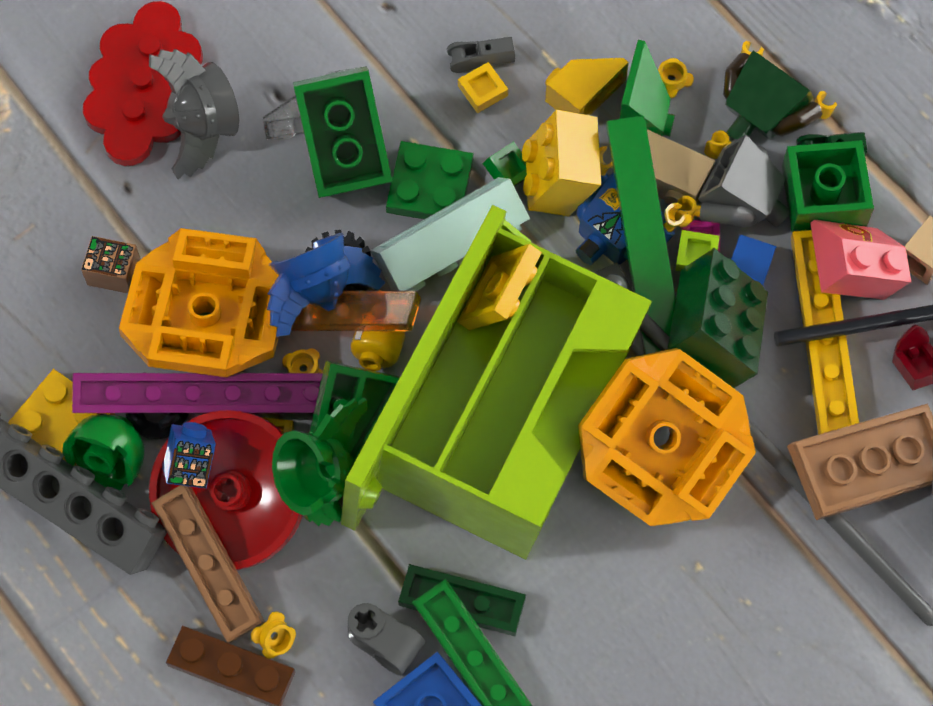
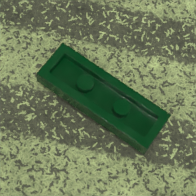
M409 564L398 600L399 606L418 611L412 602L447 579L479 627L516 636L526 594Z

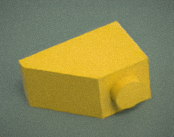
M624 58L570 60L562 69L557 67L547 77L545 82V102L555 110L590 116L626 81L629 62Z

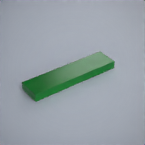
M447 579L412 602L482 706H533Z

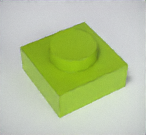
M682 230L675 271H681V269L713 248L718 250L720 236Z

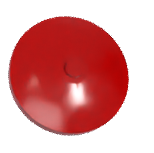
M220 410L195 417L188 422L199 423L210 429L216 446L207 488L192 487L235 568L240 570L261 564L282 550L295 534L303 515L292 511L285 504L274 482L272 472L273 451L277 440L284 432L266 419L242 411ZM168 439L160 449L150 475L151 512L157 516L158 514L152 502L180 486L167 484L162 469ZM167 533L164 537V540L175 552L178 553L170 536Z

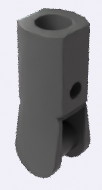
M512 37L484 41L454 42L447 46V53L452 56L450 69L455 73L476 69L487 62L491 66L515 62ZM476 54V56L466 57V55Z

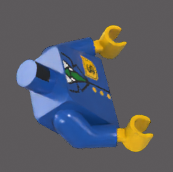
M607 146L599 148L601 186L577 208V217L580 220L579 233L585 241L575 251L577 256L589 266H592L602 255H605L613 263L617 262L618 265L628 260L614 172L610 176L607 174L608 169L613 168L612 161L609 164L603 161V154ZM672 203L667 206L665 213L661 211L666 244L675 235L674 229L676 227H686L691 222V214L685 213L676 222L675 213L682 207V204Z

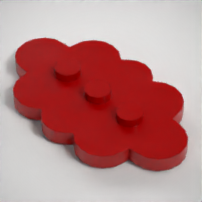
M153 1L142 6L137 11L133 24H117L107 29L100 39L102 58L97 60L89 70V81L93 91L86 97L83 103V115L87 125L93 131L104 134L103 144L108 157L114 163L122 166H134L142 163L149 157L154 142L168 143L181 136V132L173 125L165 122L162 117L166 111L168 99L172 91L165 78L158 71L149 67V54L158 56L160 50L173 52L176 49L184 54H187V52L192 54L200 64L203 62V53L199 41L192 34L182 31V21L178 10L173 5L163 1Z

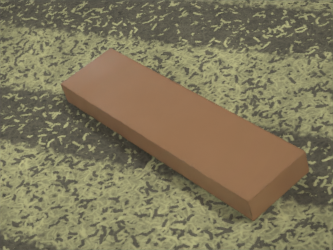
M180 485L153 501L152 505L227 643H232L252 631L255 627L262 625L265 621L192 487Z

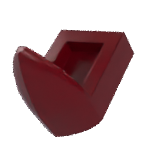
M913 325L900 337L892 358V363L912 390L933 384V347L929 343L927 331L918 325Z

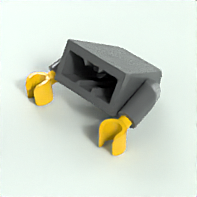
M722 130L714 132L711 140L706 142L704 153L709 158L717 159L698 198L702 205H697L696 201L690 196L680 197L677 203L682 204V207L675 213L676 222L685 213L691 214V222L694 216L700 217L701 221L735 225L742 228H748L764 219L775 227L782 224L790 212L777 199L785 180L781 172L773 165L767 150L756 145L747 135L738 140L734 139L731 142L726 132Z

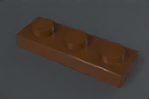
M185 626L181 627L166 661L168 667L269 706H282L296 673L292 667Z

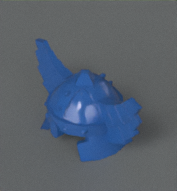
M338 233L313 242V249L280 262L276 260L269 263V266L279 275L268 292L270 299L267 310L270 311V325L277 327L276 337L290 335L291 327L296 317L308 304L321 306L328 311L335 309L337 297L342 294L345 286L348 284L363 285L378 291L386 282L379 277L382 270L373 263L374 258L363 253V248L344 246V234Z

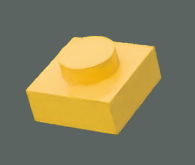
M489 62L458 79L459 89L477 114L508 96L507 86Z

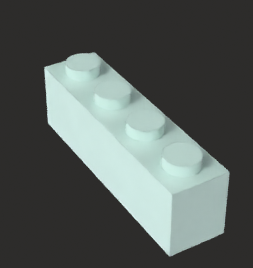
M496 178L370 250L379 268L382 270L381 272L390 289L399 293L405 292L408 295L423 288L426 285L424 280L435 273L438 276H442L457 268L458 264L456 261L465 257L492 204L507 211L505 220L521 231L522 227L520 224L529 220L530 217L511 179Z

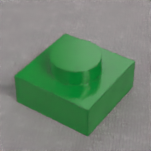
M514 141L482 163L494 180L498 177L509 178L514 187L524 181L527 175L526 162L522 159V151Z

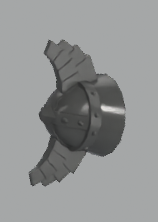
M176 49L173 52L160 50L158 56L149 54V67L158 71L165 78L172 91L168 99L166 111L162 117L165 122L173 125L181 132L179 155L176 163L171 168L179 180L184 174L191 177L198 168H204L209 158L214 157L220 135H236L239 129V111L228 78L214 62H207L202 66L188 52L184 54Z

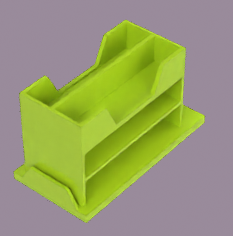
M492 204L345 480L341 524L355 531L366 509L374 508L384 489L526 560L580 450L578 425L626 359L652 301L531 243L529 238L505 220L507 211ZM527 244H531L542 252L535 265L538 268L533 280L523 288L518 297L520 300L519 308L510 319L470 331L457 322L491 257Z

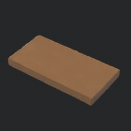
M928 403L795 441L787 446L816 520L932 486L933 415Z

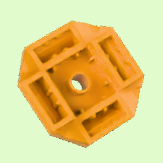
M180 228L168 238V242L155 248L136 263L119 325L120 336L148 367L229 377L269 360L275 355L278 337H276L277 327L270 325V311L267 310L270 299L268 292L279 275L269 266V263L272 261L266 255L264 248L257 238ZM204 312H210V313H211V314L205 315V316L200 315L201 313H204Z
M678 348L625 359L578 425L583 478L649 526L709 519L756 453L753 437L750 433L744 396ZM662 426H667L670 432L669 439L665 444L656 446L654 443L656 430Z

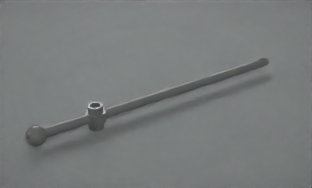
M609 274L605 277L627 289L624 278L618 274ZM646 314L640 329L661 351L667 350L669 336ZM748 418L750 433L757 451L809 503L795 466ZM841 513L823 518L927 626H933V608Z

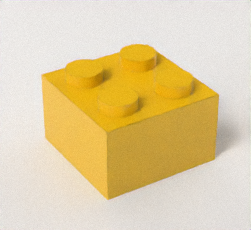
M555 110L540 125L539 129L525 141L522 149V159L526 162L527 175L524 180L523 191L527 195L528 210L569 217L580 204L601 186L598 117Z

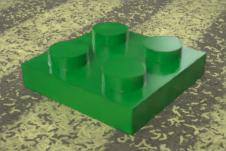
M401 141L392 177L393 182H391L387 199L386 213L425 220L465 197L474 153Z

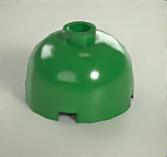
M95 414L83 419L70 432L63 443L62 453L66 462L72 466L76 463L78 466L91 471L95 475L94 480L105 488L112 487L121 490L124 484H128V487L132 485L139 474L144 460V444L138 431L125 417Z

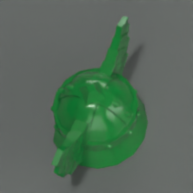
M365 398L358 402L352 399L344 406L340 404L330 415L326 414L315 433L310 431L308 434L295 430L285 432L277 440L272 457V472L280 497L292 511L304 515L307 521H313L317 526H320L321 523L330 526L334 520L341 522L342 508L338 500L344 495L345 480L354 465L353 457L345 446L348 444L349 436L356 423L367 411V399Z

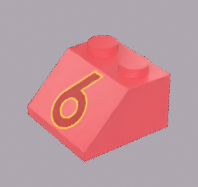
M813 220L810 223L821 292L885 300L911 283L905 246L878 228L822 220Z

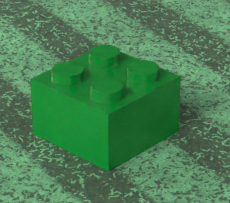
M863 141L787 146L781 167L785 180L784 187L787 206L790 210L791 232L811 230L810 223L813 220L867 227L874 210Z

